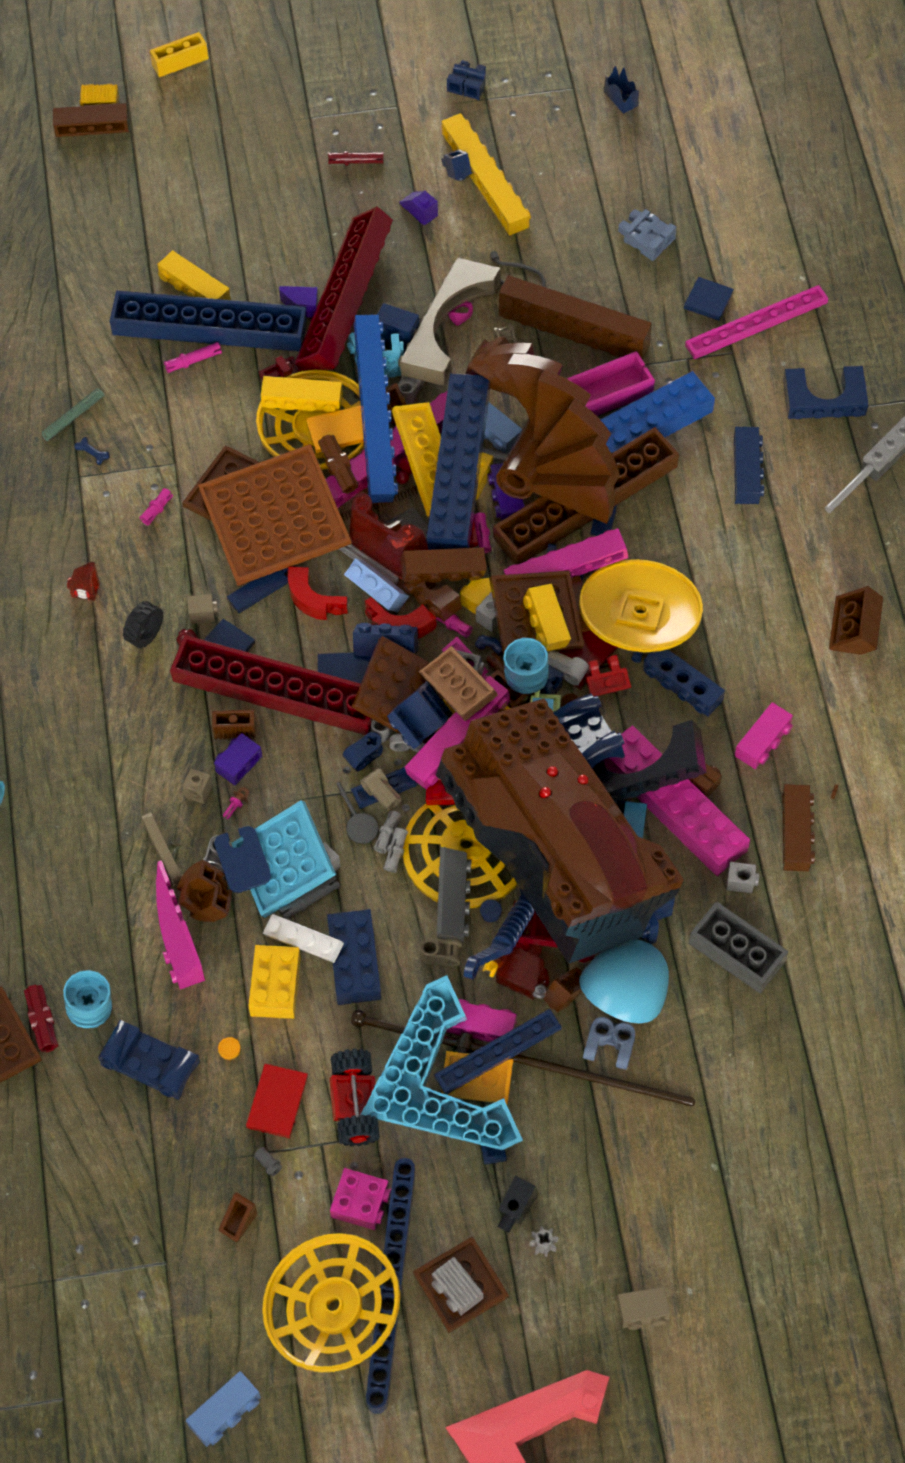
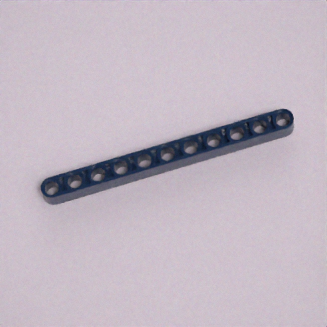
M408 1158L399 1159L394 1166L384 1254L388 1259L391 1257H398L400 1259L398 1264L392 1265L399 1281L400 1300L415 1183V1165ZM402 1168H408L411 1170V1172L407 1175H402L399 1173V1171ZM399 1190H406L408 1192L405 1197L396 1195ZM403 1212L405 1217L403 1219H396L394 1214ZM399 1234L403 1239L399 1242H394L391 1240V1237ZM382 1263L381 1273H382L384 1270H386V1268H385V1266L383 1265V1263ZM386 1282L379 1286L382 1296L380 1313L392 1315L393 1309L387 1311L382 1308L386 1302L394 1304L393 1287H387L385 1285ZM399 1312L390 1335L382 1346L371 1355L366 1403L368 1409L375 1414L384 1412L388 1406ZM376 1323L372 1346L383 1334L379 1331L380 1328L386 1324ZM380 1349H387L389 1354L386 1357L381 1358L376 1354ZM378 1372L386 1374V1378L382 1381H376L373 1377ZM374 1396H381L384 1399L379 1405H374L370 1401Z

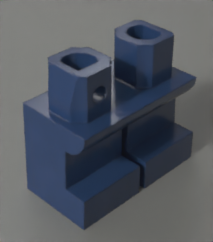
M461 60L459 65L454 64L452 74H449L447 77V92L463 95L464 93L466 97L480 100L486 85V67L477 65L476 69L470 68V63Z

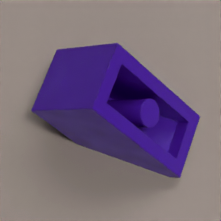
M426 191L413 192L399 202L404 209L424 226L438 216V201Z
M279 286L280 301L284 305L306 307L307 318L314 316L318 306L317 287Z

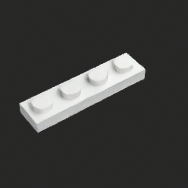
M274 914L271 915L263 931V934L267 937L292 947H299L302 951L335 963L344 944L338 939Z

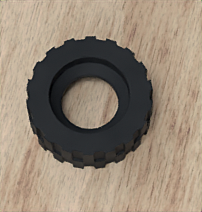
M148 601L139 603L129 614L125 622L123 639L137 648H145L155 639L160 631L164 619L162 609Z

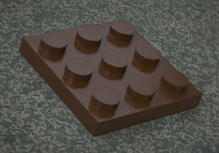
M473 1236L412 1271L413 1276L448 1334L509 1298L507 1291ZM452 1257L456 1258L483 1292V1299L463 1315H460L457 1311L452 1312L446 1303L447 1297L443 1293L438 1294L431 1284L433 1282L432 1273L451 1260Z

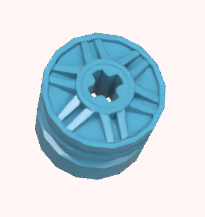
M521 638L508 645L504 651V672L507 685L512 690L521 694L538 692L548 681V653L546 648L539 641L532 638Z
M86 970L72 975L66 981L63 989L66 1014L72 1023L86 1029L96 1028L110 1017L112 1011L110 985L103 975L95 971Z

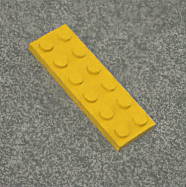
M429 402L394 406L391 411L427 517H430L441 436Z

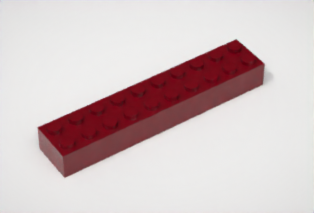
M378 206L353 217L294 363L302 371H329L335 369L339 364V358L345 349L347 337L351 333L350 329L355 315L362 305L364 293L368 289V283L374 274L373 270L379 261L380 252L385 246V239L391 230L390 227L393 219Z
M184 635L170 669L173 682L362 735L371 732V722L373 719L352 708L361 685L360 683Z

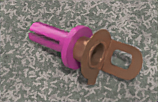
M241 787L238 792H233L235 797L229 799L231 804L223 814V817L227 815L225 819H229L237 807L241 808L243 806L242 801L249 803L247 801V796L249 795L247 788Z

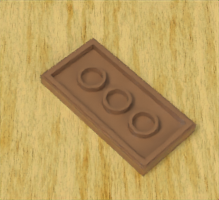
M452 646L419 671L421 676L430 683L436 692L464 721L468 720L498 696L497 692Z

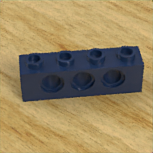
M670 650L651 652L644 659L643 670L650 678H655L665 689L673 691L680 700L691 704L698 713H703L709 717L723 702L725 695L723 688Z

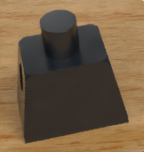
M517 1176L514 1177L499 1207L502 1218L497 1226L498 1228L510 1233L515 1222L520 1225L523 1223L538 1195L535 1185ZM512 1206H519L516 1211L510 1210Z

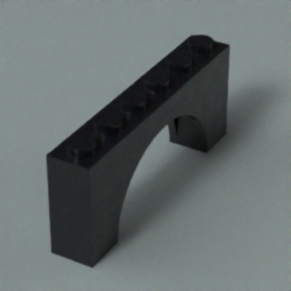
M693 720L674 725L670 744L663 755L652 765L638 772L629 774L610 772L607 770L604 760L598 762L593 767V771L615 803L631 797H638L640 794L649 791H657L659 788L668 785L678 784L686 779L697 778L699 775L707 773L701 729Z

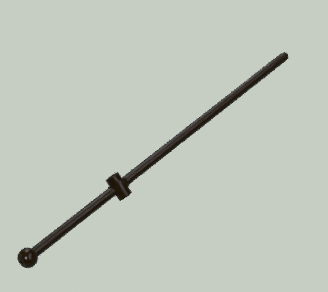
M361 1010L354 1011L351 1017V1024L355 1027L368 1025L400 1034L403 1033L406 1027L368 1017ZM461 1032L457 1039L444 1036L441 1043L455 1047V1052L467 1054L484 1046L473 1043V1035ZM520 1054L510 1058L515 1063L687 1106L695 1105V1099L692 1097Z

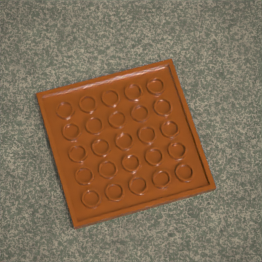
M311 444L198 485L237 586L352 544Z

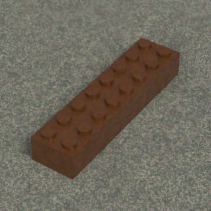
M510 275L507 276L499 291V316L507 320H513L522 325H528L540 331H546L558 337L566 338L620 357L637 351L643 360L650 347L651 322Z

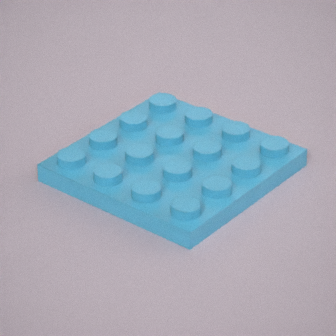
M304 801L297 802L255 828L271 873V879L267 884L250 889L262 917L266 918L279 908L284 907L336 875ZM240 837L231 843L232 847L238 848L242 846L244 840Z

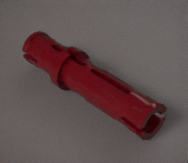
M328 152V164H345V166H348V164L384 163L383 152Z

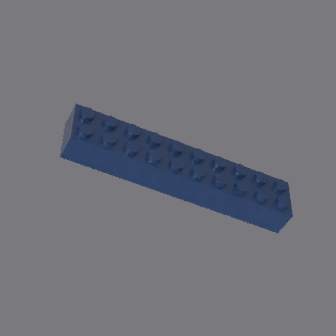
M116 290L110 316L112 335L207 344L218 342L219 345L299 352L305 338L307 311L306 307Z
M450 374L427 532L428 550L470 548L490 398V381L482 375Z

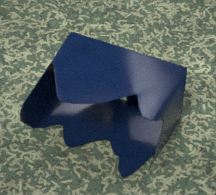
M615 66L609 77L605 75L604 93L624 114L639 106V90H636L633 81L628 82L625 68L622 69L619 75Z

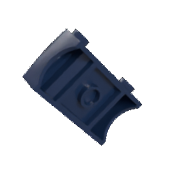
M588 694L554 711V715L557 716L560 724L563 725L564 730L569 734L570 739L574 741L593 769L598 762L606 758L625 757L622 747L625 742L621 733L616 734L614 730L611 731L599 710L602 705L598 696Z
M119 1020L98 1057L100 1064L108 1070L113 1069L160 1091L161 1094L167 1097H173L178 1100L181 1098L188 1078L200 1063L199 1055L181 1047L177 1049L142 1033L140 1028L122 1020Z

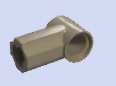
M379 768L360 780L363 789L370 796L373 795L387 811L393 810L401 802V797L390 786L387 777Z

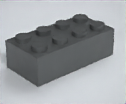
M717 901L693 929L689 939L691 946L760 994L785 964L789 952Z

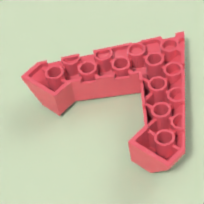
M586 1370L445 1428L469 1463H525L518 1447L532 1438L553 1429L554 1426L573 1417L597 1424L610 1377Z

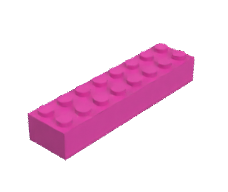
M632 725L621 734L625 742L622 745L625 757H610L604 759L606 768L610 772L629 774L647 768L663 754ZM688 779L680 781L675 785L659 788L657 791L640 794L637 797L643 804H647V808L716 876L727 869L730 862H735L748 851L750 839Z

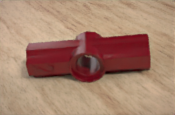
M36 984L28 986L24 990L29 1009V1021L32 1030L35 1032L40 1052L54 1051L59 1046L53 1027L55 1025L50 1006H48L44 988L42 985Z

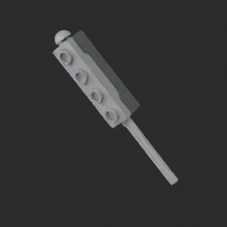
M905 416L864 456L861 472L825 507L828 513H831L867 476L877 481L905 453Z

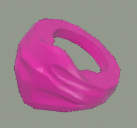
M466 301L451 310L448 316L455 325L459 326L472 316L473 305ZM460 307H467L469 309L467 313L455 312Z

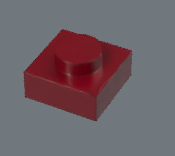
M282 356L275 358L276 371L280 377L285 378L291 375L293 372L291 364L286 362Z

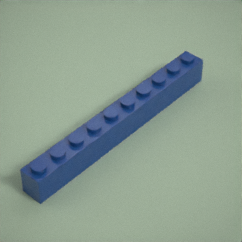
M355 315L354 335L369 503L393 502L394 496L398 494V484L394 483L393 478L396 476V465H392L395 451L394 446L390 445V440H393V430L389 428L388 423L391 422V411L387 410L390 396L385 390V387H388V376L384 375L386 357H382V351H385V342L381 340L380 335L383 334V322H379V315Z

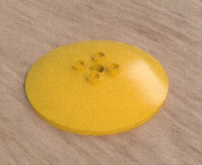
M639 559L618 561L595 571L584 583L579 602L582 618L595 635L613 646L635 652L662 651L682 644L695 633L703 613L700 593L685 575L662 563ZM641 610L645 613H637L636 611Z

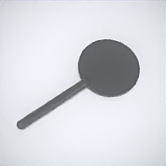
M337 782L336 785L353 815L346 827L349 838L359 844L373 841L378 834L377 821L369 814H357L341 783Z

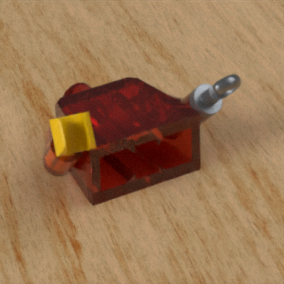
M531 944L527 952L516 948L514 952L486 963L482 969L483 972L485 970L490 971V977H494L496 973V983L532 1000L535 997L544 998L550 985L548 970L544 967L545 961L539 958L542 948L535 944Z

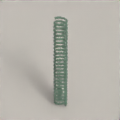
M98 388L93 390L86 398L79 401L75 407H72L61 418H58L56 422L42 431L44 439L49 441L51 437L56 436L65 426L70 424V422L72 423L74 418L77 419L81 413L86 412V409L88 410L95 402L102 399L104 393Z

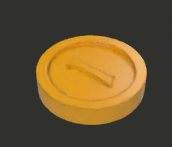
M232 1037L224 1038L218 1045L220 1056L227 1060L236 1058L241 1050L238 1040Z

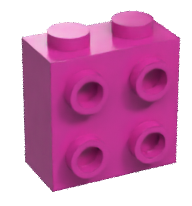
M344 1168L330 1208L331 1218L375 1230L376 1225L381 1224L384 1217L383 1204L384 1202L388 1203L390 1199L391 1189H389L388 1180Z

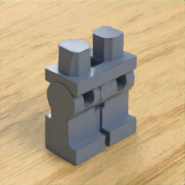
M634 209L629 215V220L632 223L629 224L624 220L618 226V232L624 235V242L641 250V254L652 261L675 240L676 236L675 225L671 223L667 225L660 221L656 215L650 214V211L647 209L643 212Z

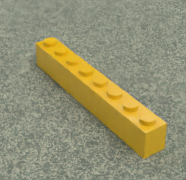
M460 113L442 120V135L453 151L460 149L468 153L472 174L469 176L508 235L510 236L529 228V219H531L529 210L523 207L521 198L515 195L511 183H507L503 171L497 168L494 158L489 156L486 146L481 144L478 134L473 132L468 119H465Z

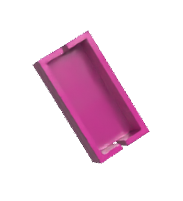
M637 351L567 378L591 394L586 407L596 416L634 402L654 392L655 380L648 368L645 367V363Z

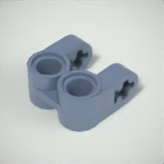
M606 1017L596 1018L591 1025L583 1059L594 1061L598 1046L611 1045L619 1050L616 1067L627 1070L635 1040L633 1026L628 1023H612ZM605 1029L607 1033L599 1034L597 1030ZM625 1034L629 1039L622 1040L618 1036Z

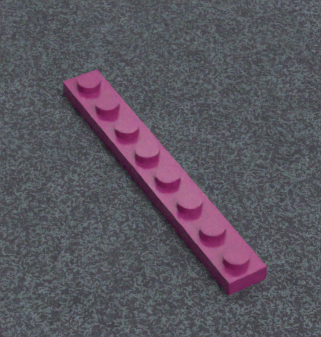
M817 285L685 341V347L695 360L828 303L829 298L822 288Z

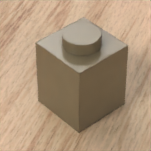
M212 594L187 596L191 624L215 622L218 605L217 601H213Z

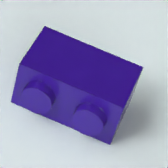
M241 733L237 738L232 739L228 748L223 753L221 752L217 755L214 762L216 772L236 786L263 757L261 746Z

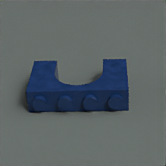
M863 366L843 367L841 376L843 393L834 399H821L809 391L806 383L805 368L785 369L783 384L788 419L866 416L868 397Z

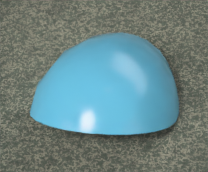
M634 939L598 954L585 967L579 982L581 990L587 999L603 1012L617 1019L639 1024L652 1021L661 1012L668 990L669 971L663 955L657 948L645 941Z

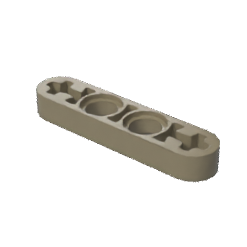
M149 812L142 815L143 825L160 861L162 860L171 884L175 886L179 884L182 878L152 813Z

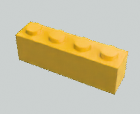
M173 250L157 264L159 277L164 282L172 284L176 290L188 295V297L231 300L230 289Z
M264 376L261 389L262 407L306 410L310 412L323 411L327 413L339 411L343 395L342 382Z

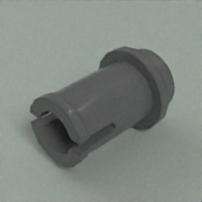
M261 1147L254 1154V1158L266 1169L268 1175L275 1176L282 1169L281 1161L279 1159L276 1160L265 1147Z

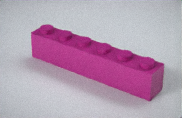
M619 528L615 530H608L595 537H588L582 542L569 544L560 550L550 551L546 555L530 558L524 563L511 565L504 569V574L570 571L572 578L627 559L628 553Z
M488 676L485 681L497 692L498 696L466 721L455 712L405 766L407 775L424 789H427L430 785L433 786L438 781L436 772L444 749L463 743L470 721L495 714L508 705L510 701L509 691L491 676Z

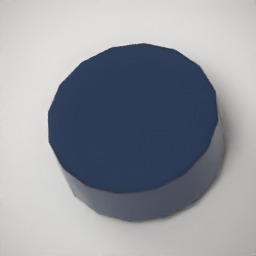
M486 900L481 904L480 915L486 922H495L501 917V905L496 900Z

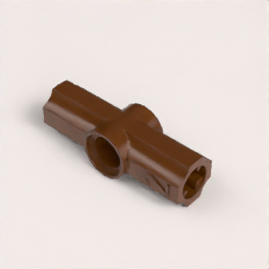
M328 434L323 436L318 441V445L326 459L329 473L335 477L342 493L349 494L354 492L359 484L351 470L347 454L342 452L334 435Z

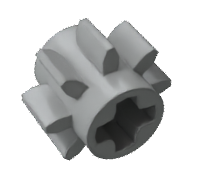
M541 1226L538 1233L532 1231V1237L535 1240H531L529 1245L531 1247L535 1246V1255L540 1252L544 1253V1256L547 1257L550 1250L556 1252V1246L553 1243L558 1242V1237L552 1236V1228L548 1231L544 1230L543 1226ZM545 1239H548V1243L544 1242L543 1244H540V1240L544 1241Z

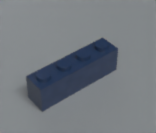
M735 427L733 438L735 504H759L760 496L764 497V485L760 481L764 477V468H760V463H763V451H760V447L763 445V435H759V427Z

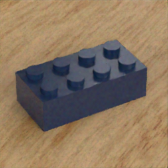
M371 909L327 914L329 936L344 943L335 963H333L337 1004L344 1005L381 1000Z

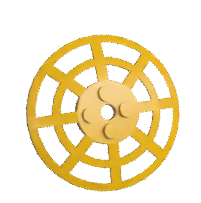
M308 370L285 377L342 382V385L351 389L360 398L359 385L347 376L336 372ZM342 398L341 402L345 409L361 405L360 401L351 406L344 398ZM260 402L257 410L256 424L261 443L273 457L279 456V454L270 447L272 444L281 443L290 452L296 449L291 447L286 441L297 438L303 443L302 447L309 444L312 447L313 442L306 418L326 414L327 412L298 410L292 416L285 413L288 409H270L262 407ZM265 412L276 417V436L265 438L263 431ZM284 420L292 423L293 432L282 435L281 421ZM361 443L354 451L347 455L349 460L362 451L364 443ZM323 453L315 454L317 459L325 458ZM326 463L319 464L321 470L328 469Z
M426 804L419 808L406 827L408 834L403 847L405 850L403 861L408 876L423 894L438 902V892L423 882L432 873L439 877L440 857L432 861L428 844H441V847L466 852L467 859H471V869L481 867L485 875L477 878L466 879V881H471L470 886L479 885L490 880L497 889L496 892L481 898L466 899V902H470V908L481 907V904L486 900L499 901L517 887L514 878L506 885L503 884L498 874L506 865L500 861L494 869L490 866L487 860L491 852L477 841L473 828L467 825L466 820L454 822L448 816L449 813L460 811L455 805L444 810L438 805ZM429 808L435 816L427 824L423 835H410L416 820ZM439 820L447 826L442 836L430 835L432 828ZM463 841H470L472 846L465 849L460 844ZM409 844H421L422 855L427 867L419 874L416 873L411 863Z
M343 1233L327 1234L310 1239L294 1248L281 1260L267 1283L262 1308L267 1335L281 1355L298 1367L315 1372H335L348 1369L370 1357L390 1335L400 1308L399 1281L395 1269L386 1255L368 1240ZM331 1244L350 1245L347 1259L332 1258L319 1262L314 1249ZM359 1247L375 1255L383 1263L386 1270L377 1277H374L367 1267L356 1261ZM306 1255L311 1267L297 1279L293 1287L290 1288L279 1284L289 1267L300 1257ZM333 1266H344L341 1277L327 1278L323 1269ZM354 1269L362 1273L369 1280L368 1283L358 1289L350 1282ZM315 1274L319 1283L313 1287L309 1294L301 1292L300 1289L304 1283ZM391 1278L394 1290V1308L392 1315L380 1313L382 1296L379 1286ZM374 1291L375 1297L374 1312L362 1309V1297ZM275 1293L288 1297L286 1313L289 1325L278 1329L274 1328L272 1316ZM296 1300L306 1303L307 1317L295 1321L294 1314ZM335 1300L339 1301V1307L334 1311H330V1303ZM358 1319L370 1321L365 1330L358 1337L354 1338L350 1328L353 1327ZM376 1323L386 1324L387 1327L378 1341L361 1354L357 1345L371 1333ZM310 1325L319 1330L320 1334L315 1344L306 1339L300 1330ZM293 1333L294 1337L303 1346L311 1350L306 1361H301L289 1353L279 1338ZM342 1333L346 1344L325 1347L329 1335ZM349 1350L352 1360L339 1365H315L321 1353L336 1354Z

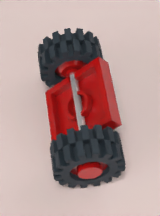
M357 1048L352 1050L345 1049L344 1052L338 1051V1053H334L331 1056L332 1076L329 1078L333 1121H340L337 1123L339 1142L344 1144V1146L350 1145V1147L375 1143L380 1138L378 1119L374 1116L371 1117V1115H360L376 1085L375 1076H368L373 1072L371 1053L368 1050L364 1051V1049L357 1050Z

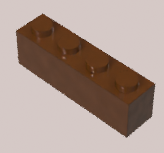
M126 103L53 108L55 136L68 137L129 132Z
M484 547L404 551L400 558L403 581H409V583H419L424 580L439 582L445 579L455 582L465 578L475 581L483 578L487 571Z
M784 784L782 792L783 871L809 872L810 865L815 862V851H811V844H814L815 833L811 832V825H814V812H810V806L814 805V793H810V785Z

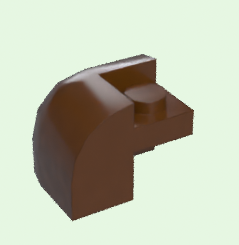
M203 859L189 867L180 879L177 887L181 891L178 904L190 911L189 917L198 921L214 922L228 916L232 891L228 889L227 883L223 878L225 874Z

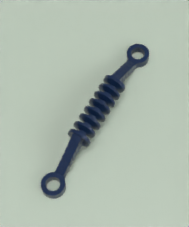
M518 884L519 899L515 902L494 937L492 945L468 958L464 969L465 978L474 980L479 966L503 955L510 954L531 917L534 915V909Z

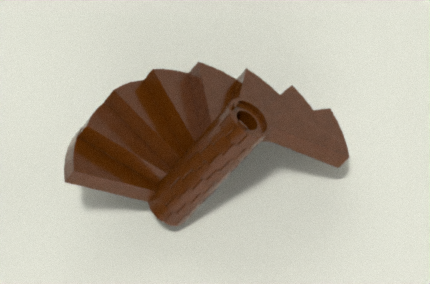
M505 336L490 342L484 339L471 358L466 374L482 375L490 381V389L514 396L526 409L529 416L496 475L497 485L505 494L513 498L525 499L534 492L607 524L614 509V484L620 474L613 455L606 445L611 432L586 407L591 394L570 380L560 376L563 364L551 359L535 356L532 343H509Z

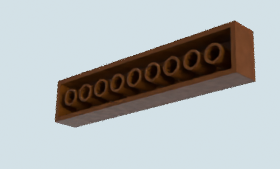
M656 427L612 453L620 474L614 484V506L678 467L679 453ZM542 496L494 525L493 539L512 562L518 565L548 548V544L558 542L594 518Z

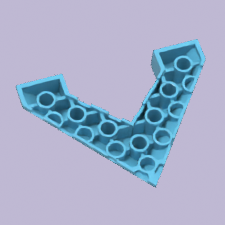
M447 975L427 984L360 1115H371V1117L374 1116L378 1120L499 1150H504L523 1141L504 1098L481 1108L425 1087L446 1030L467 1020Z

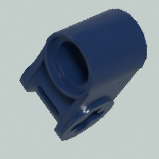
M370 732L345 749L342 756L355 771L363 770L369 763L380 757L383 752L380 735Z

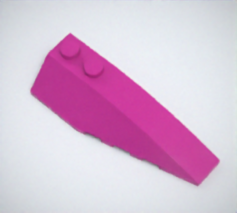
M162 860L158 861L156 900L159 925L166 949L162 953L166 965L171 963L173 970L169 971L173 984L178 983L181 990L203 982L205 978L201 962L186 922L183 919L174 891L171 889Z

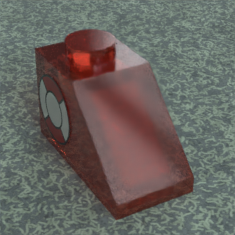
M89 562L74 569L72 577L68 578L67 588L70 590L71 597L96 600L100 581L95 562Z

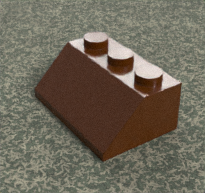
M866 586L836 596L829 644L830 650L858 655L877 650L883 597L871 587Z

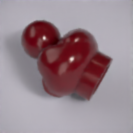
M405 453V456L398 461L400 471L395 476L399 484L407 483L409 474H413Z

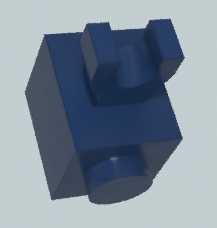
M458 149L443 155L444 158L441 159L442 165L446 167L448 177L461 181L466 179V176L472 174L467 152Z

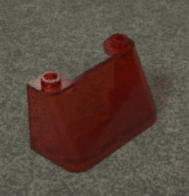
M360 491L352 501L349 529L352 545L402 579L400 558L403 552L428 550L424 533L412 524L404 525L397 533L377 520L379 518L378 515L371 509L373 504L371 498Z

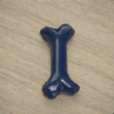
M87 437L82 438L81 442L75 443V449L86 451L94 456L97 465L102 464L103 460L110 458L109 452H101L89 445Z

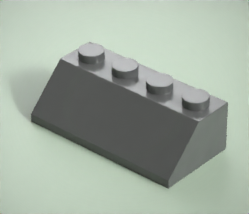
M440 847L437 939H457L464 943V937L469 936V924L465 923V915H469L470 902H466V894H470L471 881H466L467 872H471V859H467L466 852L446 847Z

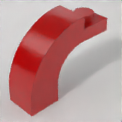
M288 567L290 596L295 606L301 612L319 620H327V613L333 615L348 614L347 597L323 596L310 588L309 567Z
M372 597L365 600V613L372 620V625L390 624L391 626L410 625L411 627H418V639L436 629V617L423 604L407 615L398 616L385 611Z

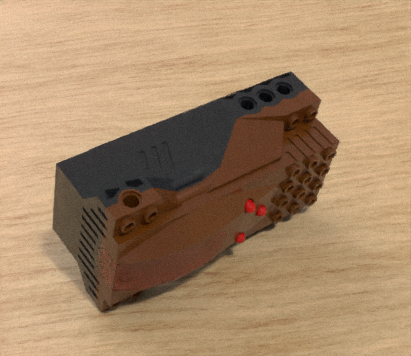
M543 698L470 721L463 743L444 749L436 777L442 780L445 791L452 796L456 808L463 813L467 825L473 828L477 841L506 865L569 964L642 937L653 912L678 894L684 879L661 845L637 836L574 741L570 739L569 734L564 730L565 728L560 724L553 710L549 708L548 703Z

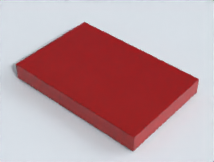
M264 1064L246 1128L290 1139L308 1079V1073Z

